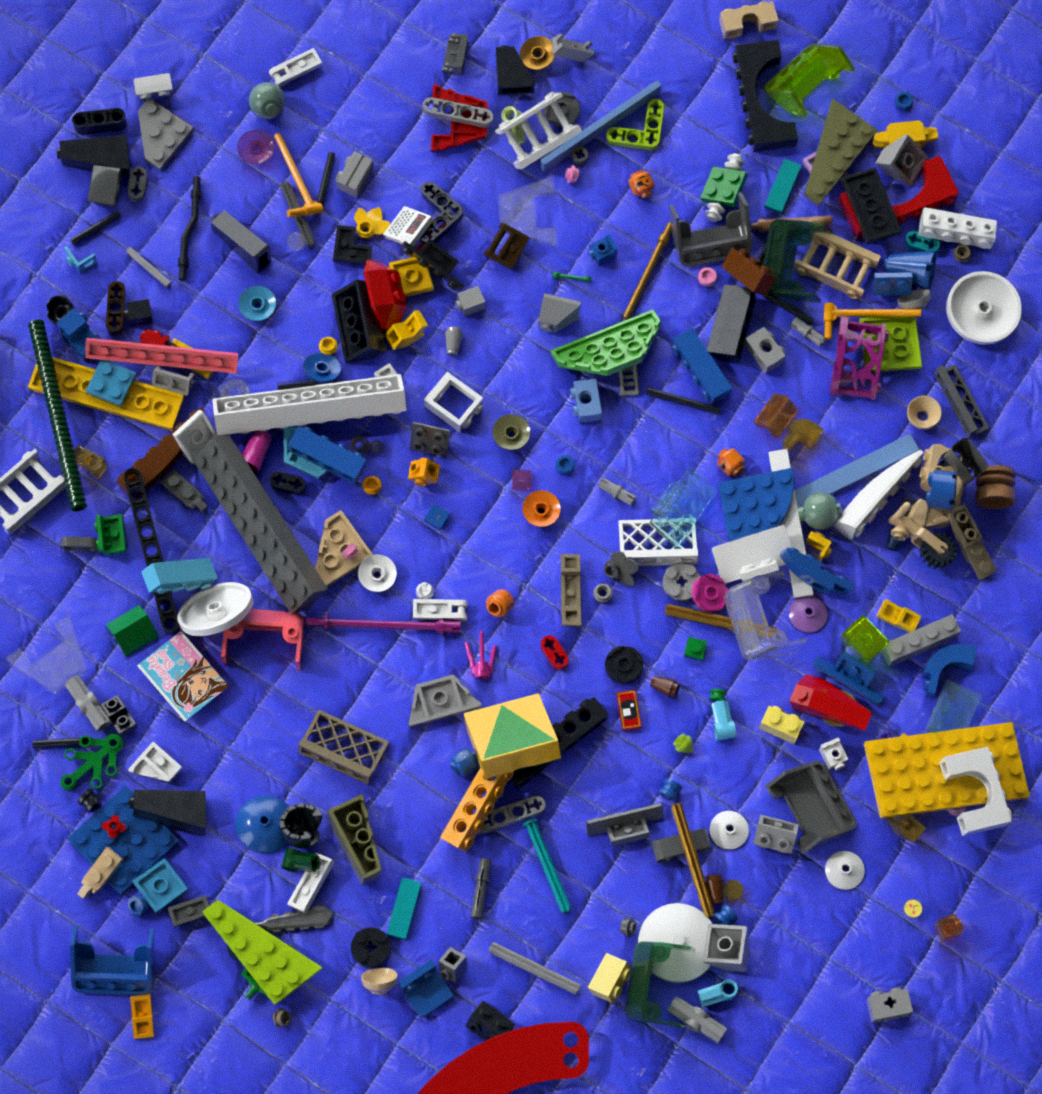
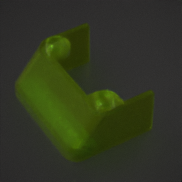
M811 44L765 85L764 90L789 114L806 116L807 112L804 109L803 98L824 79L834 80L840 76V72H853L855 68L841 46Z

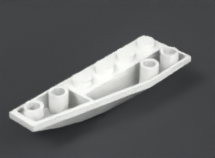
M919 450L907 456L873 479L847 506L833 527L850 540L855 536L858 538L864 531L867 522L870 524L876 517L877 511L885 507L888 502L886 499L890 495L894 496L900 488L898 485L901 481L904 483L911 475L910 471L912 468L917 469L922 463L923 451Z

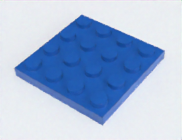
M126 785L67 838L71 845L92 866L106 847H110L123 859L122 863L107 881L120 896L134 885L133 880L153 867L179 843V840L165 825L133 816V809H129V797H133V792ZM113 815H117L119 821L125 824L126 830L121 832L116 838L111 839L108 832L102 828V824L108 822Z

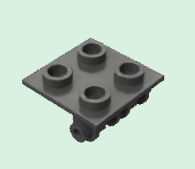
M413 422L409 449L447 457V450L450 444V430Z

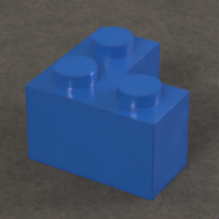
M73 309L60 319L57 325L61 338L86 362L89 360V358H85L86 339L101 338L96 332L92 333L88 329L90 327L87 324L88 319L82 312L78 313Z

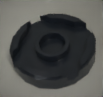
M618 646L608 653L605 661V671L611 680L619 684H630L641 676L643 659L636 649Z

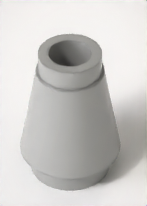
M447 327L445 332L448 355H458L463 338L462 329L459 327Z

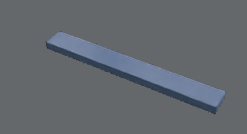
M658 80L543 157L540 163L542 171L546 172L572 154L574 148L584 146L660 94L661 84Z
M908 434L795 490L797 507L804 506L805 500L814 493L825 492L832 495L919 451V448L911 434Z

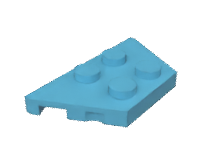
M294 426L285 428L284 465L318 480L326 475L329 471L288 451V443L297 428Z

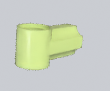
M509 106L502 111V119L504 121L509 120L510 122V117L513 113H515L514 118L523 113ZM519 123L511 128L519 144H523L526 138L521 124Z

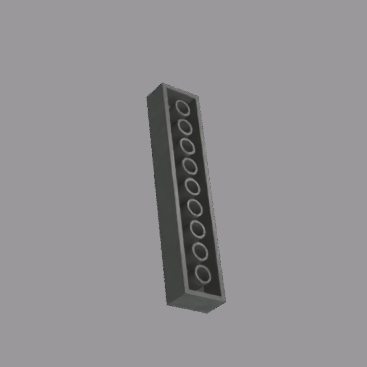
M230 435L213 437L192 460L290 613L295 614L306 611L328 589Z

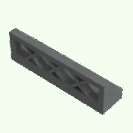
M954 364L947 368L944 365L938 367L934 375L968 439L988 431L989 427L956 365ZM951 371H953L956 376L955 382H952L948 374ZM956 387L964 391L963 398L960 397ZM965 404L972 406V414L968 412ZM973 419L979 421L982 428L978 429Z

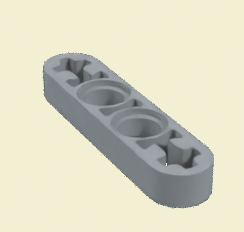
M432 97L426 98L423 101V112L430 117L482 128L489 127L493 122L492 112L485 108ZM430 104H433L432 109L429 110L428 106H430ZM439 105H441V112H438ZM446 107H451L454 109V112L446 114L443 110ZM464 111H470L472 116L464 118L461 114ZM484 115L487 116L486 121H482Z
M533 796L492 810L484 823L488 822V817L490 816L493 826L490 827V823L484 825V829H481L477 834H485L540 815L545 810V800L540 796ZM534 801L542 804L539 810L533 807L529 809L530 813L527 814V808L524 804H528V807L533 806ZM515 807H521L524 810V814L516 817L512 811ZM501 813L505 816V821L497 823L494 820V816Z

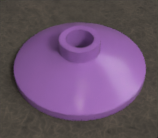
M814 596L797 598L789 609V618L797 630L804 633H813L825 625L827 609L824 603ZM809 609L812 611V614L808 615L805 611Z

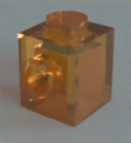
M956 914L939 919L934 924L941 943L960 937L963 932L962 922L959 918L957 919Z

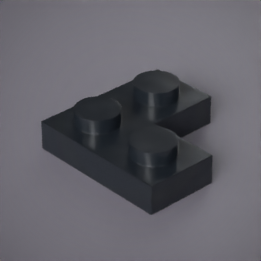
M337 225L333 262L366 265V261L371 260L372 246L354 244L356 227Z

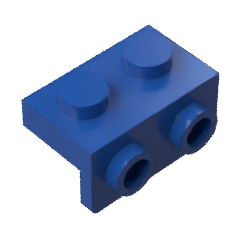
M912 272L874 273V281H872L873 294L880 296L911 295Z

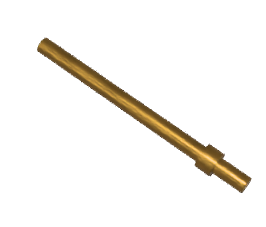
M671 222L667 223L663 234L659 235L658 244L622 316L625 320L630 319L664 246L668 245L669 236L672 232Z

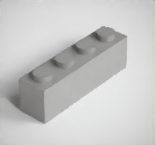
M952 614L884 643L880 651L888 667H891L958 638L961 629Z

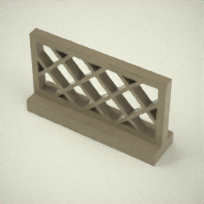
M318 710L305 736L298 744V753L368 785L389 741ZM322 717L328 720L329 725L319 728L317 721ZM342 726L346 729L347 733L337 736L334 728ZM331 729L334 737L324 740L321 732ZM319 734L321 741L313 743L308 740L310 735ZM362 735L364 742L354 744L352 736ZM349 737L351 745L341 748L339 740ZM336 741L338 749L334 751L328 750L326 744ZM377 742L383 745L380 750L372 752L369 744ZM366 745L369 753L359 756L356 748ZM353 749L356 757L352 759L346 758L343 752ZM371 757L372 767L363 766L361 760Z

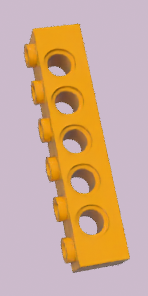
M480 768L440 838L466 853L473 845L477 833L483 828L485 819L492 812L496 800L502 795L504 787L508 780L512 778L514 771L498 775L492 781L493 777L484 778Z

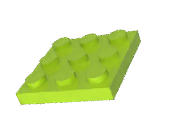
M916 317L859 318L861 323L882 326V323L886 324L885 331H889L888 340L884 342L880 372L921 369L922 363ZM864 333L863 338L865 339L869 335H872L871 339L873 341H876L878 339V335ZM862 346L865 367L872 359L868 351ZM878 346L873 347L876 353H878ZM875 367L869 373L875 372Z

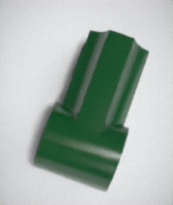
M286 848L281 868L297 873L298 870L315 872L321 865L320 856L304 853L293 848Z

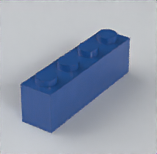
M693 328L674 337L671 349L676 356L679 355L681 358V364L692 375L693 383L702 390L701 394L705 401H709L711 405H714L731 395V385Z
M298 426L288 443V451L356 485L366 468V459H364L363 455L348 451V448L342 444L336 445L332 443L328 437L324 435L319 436L308 427Z

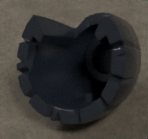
M298 803L295 806L288 807L284 814L281 815L279 821L284 839L291 846L299 849H309L315 846L319 841L320 835L317 829L323 814L318 808L315 809L314 806H309V804Z

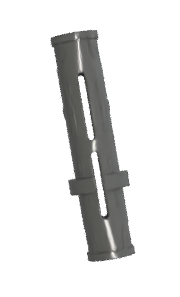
M479 859L470 918L483 919L487 886L491 880L489 874L492 861L489 859Z

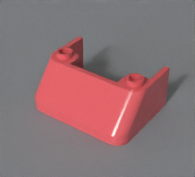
M251 609L239 623L224 630L221 654L223 665H227L229 639L240 638L244 629L282 632L286 642L297 644L295 662L296 670L300 671L305 627L304 617L300 613L291 614L286 611Z

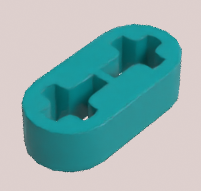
M917 231L907 233L904 243L908 249L917 252L932 251L937 253L940 247L938 239L918 236L919 232ZM912 237L916 238L914 243H911L910 239ZM930 243H933L934 247L932 249L929 248Z

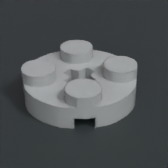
M685 563L674 564L667 568L663 576V590L677 602L689 601L693 599L692 586L700 577V574L693 565ZM683 578L687 583L684 584V587H681L676 581Z

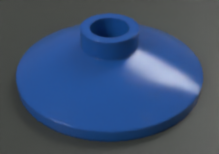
M314 353L304 360L303 370L314 381L330 382L339 376L341 366L339 361L332 355Z

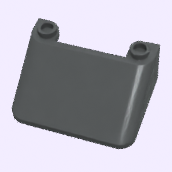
M814 761L786 770L765 785L773 799L784 797L804 833V836L800 837L797 842L803 854L852 831L856 827V820L828 769L820 761Z

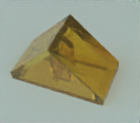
M911 814L884 818L896 835L911 843H914L926 829Z

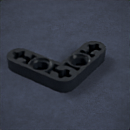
M426 182L421 186L422 197L440 214L433 219L432 223L420 237L423 245L429 239H425V235H431L430 240L436 243L455 227L464 216L462 207L435 183ZM426 190H433V194L431 192L426 193ZM440 199L447 200V203L443 206L437 204ZM451 210H452L453 212H455V213L458 212V215H456V214H453V215H452ZM445 222L447 225L445 228L440 229L437 227V224Z

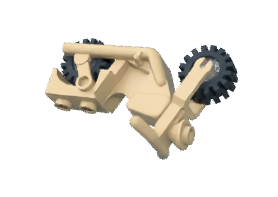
M933 444L924 452L923 460L925 462L919 477L921 478L920 488L925 492L931 491V487L928 484L929 472L933 473L934 470L955 472L943 457L950 449L944 445ZM958 455L957 457L962 462V456ZM966 467V469L969 471V473H972V469H969V467ZM958 475L955 483H957L955 504H951L954 510L960 507L965 486ZM919 499L913 504L906 517L904 514L911 508V504L905 502L887 520L889 524L896 526L891 530V535L899 541H904L910 537L911 542L922 552L920 557L925 558L923 562H928L927 566L929 568L933 566V569L947 567L957 555L955 553L957 547H954L955 541H950L952 539L951 536L946 538V533L942 535L941 532L932 534L928 530L948 527L951 524L948 513L952 510L932 509L927 505L926 500Z

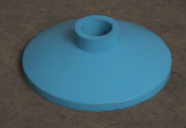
M252 286L242 292L238 304L240 312L244 317L252 321H263L274 313L276 299L268 288ZM256 304H260V305H261L260 308H255L254 306H255Z

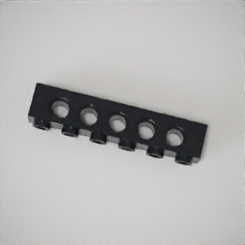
M592 697L590 700L588 698L580 703V708L575 712L571 710L564 716L565 720L552 725L556 737L560 741L559 749L561 756L608 719V712L595 697ZM581 715H587L589 716L590 720L584 722L581 721L579 717ZM570 726L575 729V732L569 734L564 729ZM556 760L530 766L528 769L519 768L514 770L513 776L509 781L519 790Z

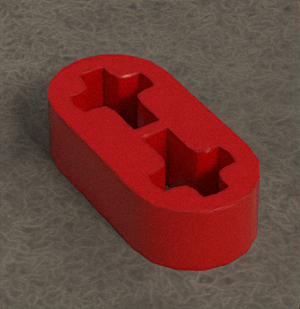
M545 636L541 640V650L554 669H565L568 665L566 652L554 636ZM547 641L549 643L553 642V652L549 647L545 648ZM556 654L560 659L564 658L562 665L560 663H555Z

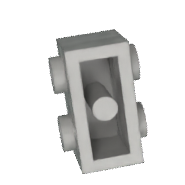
M760 814L753 844L761 848H771L781 853L792 854L799 824Z

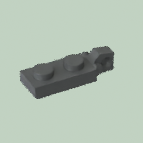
M174 469L160 482L168 492L188 509L193 510L196 508L202 514L208 510V505L202 501L204 497Z

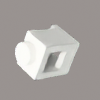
M839 737L820 746L819 751L828 770L835 769L837 771L846 766L848 758ZM832 752H837L839 756L834 757Z

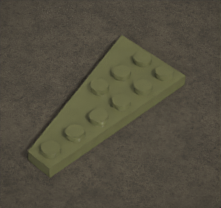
M832 99L812 170L804 192V196L818 206L877 132L876 128L834 99Z

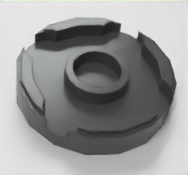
M556 92L562 93L563 96L557 102L569 124H574L580 114L578 100L570 93ZM551 105L544 108V115L547 121L554 126L562 127Z

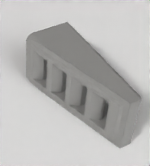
M637 364L618 371L620 396L639 395ZM633 371L634 375H623V372ZM634 378V382L623 383V379ZM635 386V390H624V387Z

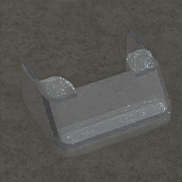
M784 571L757 575L729 588L724 595L741 654L748 661L796 653L807 642L806 638L788 642L784 631L780 629L770 630L759 595L765 594L770 586L775 585L785 575Z

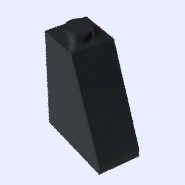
M508 45L496 47L498 95L534 94L535 82L515 47H509Z

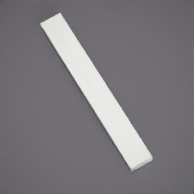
M787 449L768 452L772 472L790 468ZM794 490L790 504L791 507L781 525L786 527L791 547L798 549L800 553L806 555ZM789 569L794 599L813 596L812 587L799 579Z

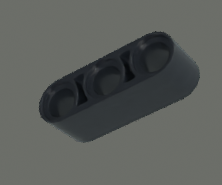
M120 108L78 112L72 117L74 131L79 135L121 131L127 126L125 112ZM116 118H122L120 121H114ZM97 120H103L102 123H96ZM79 122H85L83 125H77Z

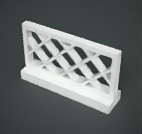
M695 518L618 521L620 552H624L626 559L636 561L639 566L674 565L678 563L697 564L698 549ZM691 524V530L687 534L680 529L682 525ZM663 525H669L673 529L666 534L660 528ZM623 526H631L635 530L628 535L623 531ZM644 526H651L654 530L648 535L641 529ZM676 531L683 536L678 543L671 538ZM656 532L664 537L659 543L651 538ZM637 533L645 537L640 543L632 538ZM687 539L692 544L693 549H685L681 544ZM668 540L674 546L671 549H665L661 545ZM630 541L636 547L633 550H624V545ZM650 541L655 547L652 550H646L643 545Z

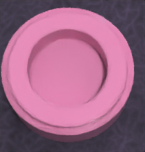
M705 267L699 271L698 281L702 286L710 287L715 284L717 273L714 269Z

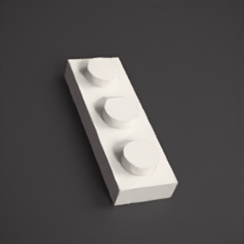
M318 853L315 854L320 856V868L315 872L305 871L287 903L291 908L305 914L334 864L332 859Z

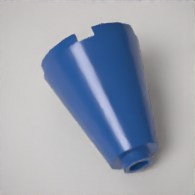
M936 252L890 254L884 260V269H886L887 273L912 272V283L924 288H931L934 279L933 270L936 269Z

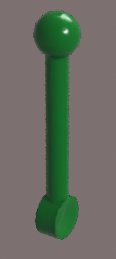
M557 271L553 273L555 279L560 277L581 280L586 283L591 282V277L565 275L559 274Z

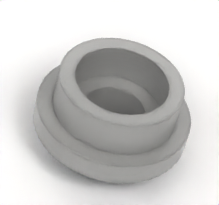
M599 584L594 588L593 596L598 602L605 603L612 598L613 592L609 585ZM601 591L606 592V596H600L599 593Z

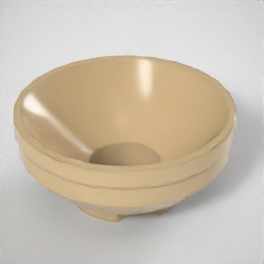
M929 396L914 398L907 408L909 422L914 427L922 430L933 428L940 421L942 414L939 403ZM925 412L928 415V419L921 421L918 419L917 414Z
M374 968L364 972L361 980L363 986L371 991L372 994L384 995L397 984L398 974L390 968Z

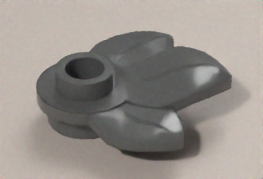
M624 552L613 553L611 559L604 565L606 576L616 578L623 585H635L632 574L639 569L638 563L632 559H626Z

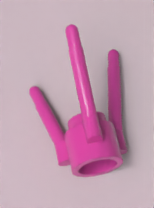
M480 631V661L476 662V666L468 642H465V647L471 666V674L475 675V679H488L490 674H493L496 646L492 647L488 665V662L484 661L483 631Z

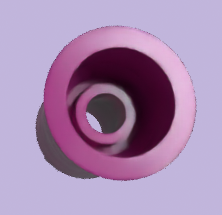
M256 430L241 453L255 475L260 473L262 462L272 440V436L266 431Z

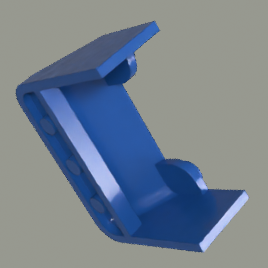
M74 925L70 942L71 986L73 990L79 993L149 994L153 982L154 928H150L148 944L138 945L135 948L134 956L95 954V948L91 943L78 941V925Z

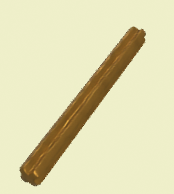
M667 604L665 608V614L774 639L778 634L777 627Z
M676 803L671 805L673 816L703 913L709 918L715 914L682 804Z

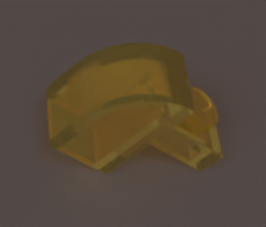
M808 419L795 420L788 425L786 431L788 434L782 441V450L787 449L789 454L798 441L812 449L822 436L824 429Z

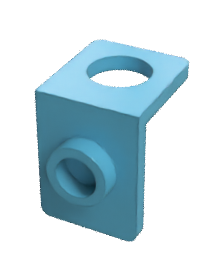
M64 247L68 264L71 267L74 266L79 274L97 263L95 254L78 263L68 247Z

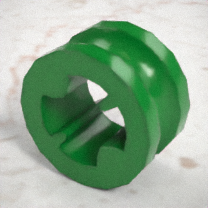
M710 689V694L712 695L709 696V700L711 702L726 701L727 691Z

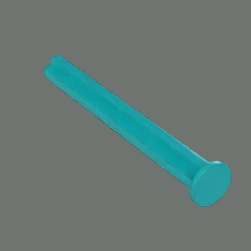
M538 819L527 821L523 826L528 830L561 913H567L571 910V905L536 823Z

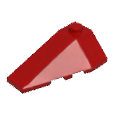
M808 674L796 684L789 701L793 710L866 731L872 716V712L825 679Z

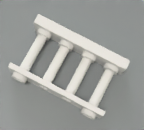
M551 92L544 97L545 100L510 122L509 120L499 124L500 128L495 130L496 134H503L505 132L517 154L516 158L518 159L513 162L516 169L525 168L582 132L579 125L569 124L557 100L563 96L562 93ZM548 105H551L563 127V132L558 135L557 133L554 134L542 112V109ZM533 114H536L548 136V141L543 144L539 143L526 120ZM519 123L533 146L532 151L529 153L523 151L511 128Z
M36 449L26 452L22 460L0 478V491L2 490L18 506V511L14 515H9L0 505V516L4 519L2 525L4 531L9 536L65 489L64 478L61 475L53 478L37 461L39 454ZM30 465L47 482V486L43 490H38L22 473ZM15 478L33 495V498L28 503L23 502L8 486Z

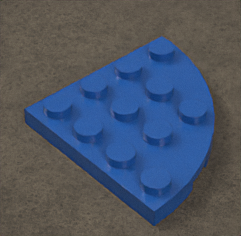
M793 468L718 483L729 542L781 526L791 507L790 504L794 493L795 479Z

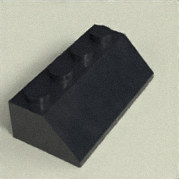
M357 279L332 293L345 363L374 359L385 353L387 350L383 330L371 307L366 281Z

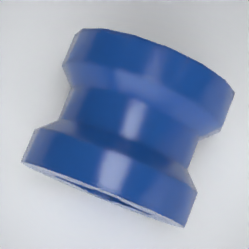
M666 778L663 782L664 787L659 790L658 794L669 801L676 802L677 793L682 790V785Z
M724 905L719 913L713 915L716 922L720 925H730L738 920L735 912L727 905Z

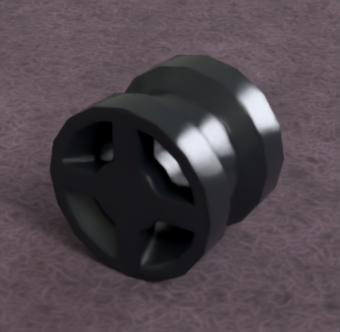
M88 789L81 795L77 803L80 806L83 805L86 808V812L92 813L101 804L102 798L100 796L97 797L92 789Z

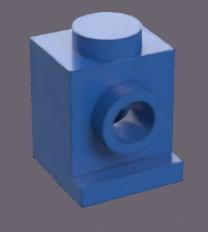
M607 234L606 237L589 245L588 256L598 266L616 257L618 248L611 236Z

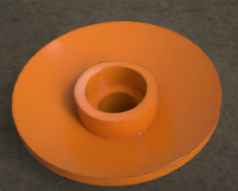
M544 490L530 493L525 498L522 507L525 519L537 527L552 525L558 519L561 510L557 497ZM542 508L545 512L541 514L538 512V509Z

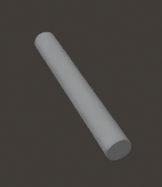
M132 247L127 249L126 253L166 288L171 285L172 282Z

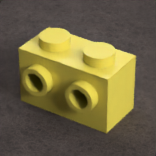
M768 706L759 729L795 745L804 721L795 714L789 715L784 713L783 709L777 706Z
M606 953L588 989L594 996L614 1003L615 999L622 992L624 982L630 978L631 967L627 961Z

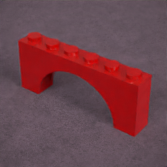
M941 156L923 162L921 170L924 177V186L917 196L908 202L892 206L899 225L905 223L910 218L917 219L921 217L924 207L938 210L941 206H950L956 202L959 191ZM846 193L840 194L838 203L856 239H864Z

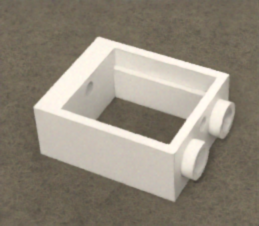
M448 372L424 399V407L459 432L463 428L466 429L472 422L471 418L475 414L478 415L484 407L482 396ZM451 385L474 401L460 419L437 404V401Z

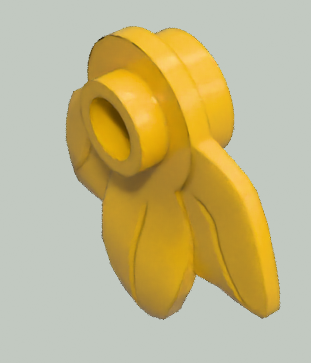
M380 207L374 208L367 213L362 208H358L355 212L356 232L361 238L367 239L373 235H381L390 226V222L382 220ZM367 228L369 231L363 232L362 230Z

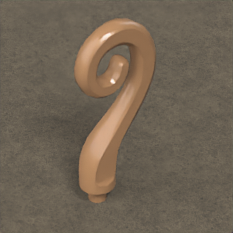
M833 217L760 218L758 222L752 223V230H759V233H765L767 231L783 230L800 225L805 227L828 225L833 222Z

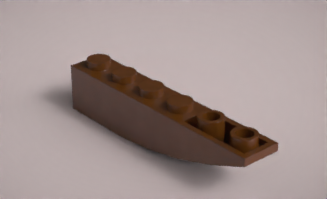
M202 407L198 409V410L203 411L204 414H205V411H204V409H203ZM195 409L194 411H192L189 414V418L187 420H189L198 410ZM185 422L177 424L170 435L166 434L161 439V443L156 447H151L145 457L133 463L132 468L138 469L141 473L145 492L162 479L182 456L183 451L172 434ZM124 471L118 477L117 484L118 488L129 498L124 480ZM131 474L128 477L130 482H135L138 479V476L135 474ZM137 492L132 498L138 500L143 494Z

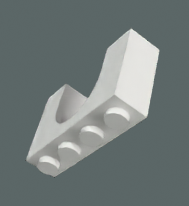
M988 747L946 756L939 761L945 780L961 776H973L985 785L988 793L985 807L964 812L957 817L962 836L1003 827L1012 821L1011 810L1007 808L1005 801V791L1001 789L999 783L1000 775L995 770L993 764L994 756Z

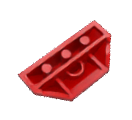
M369 259L366 261L364 268V277L371 307L380 322L382 330L388 331L393 324L401 322L407 307L399 272L382 262Z

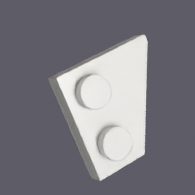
M152 742L128 770L131 773L171 782L183 767L155 742Z

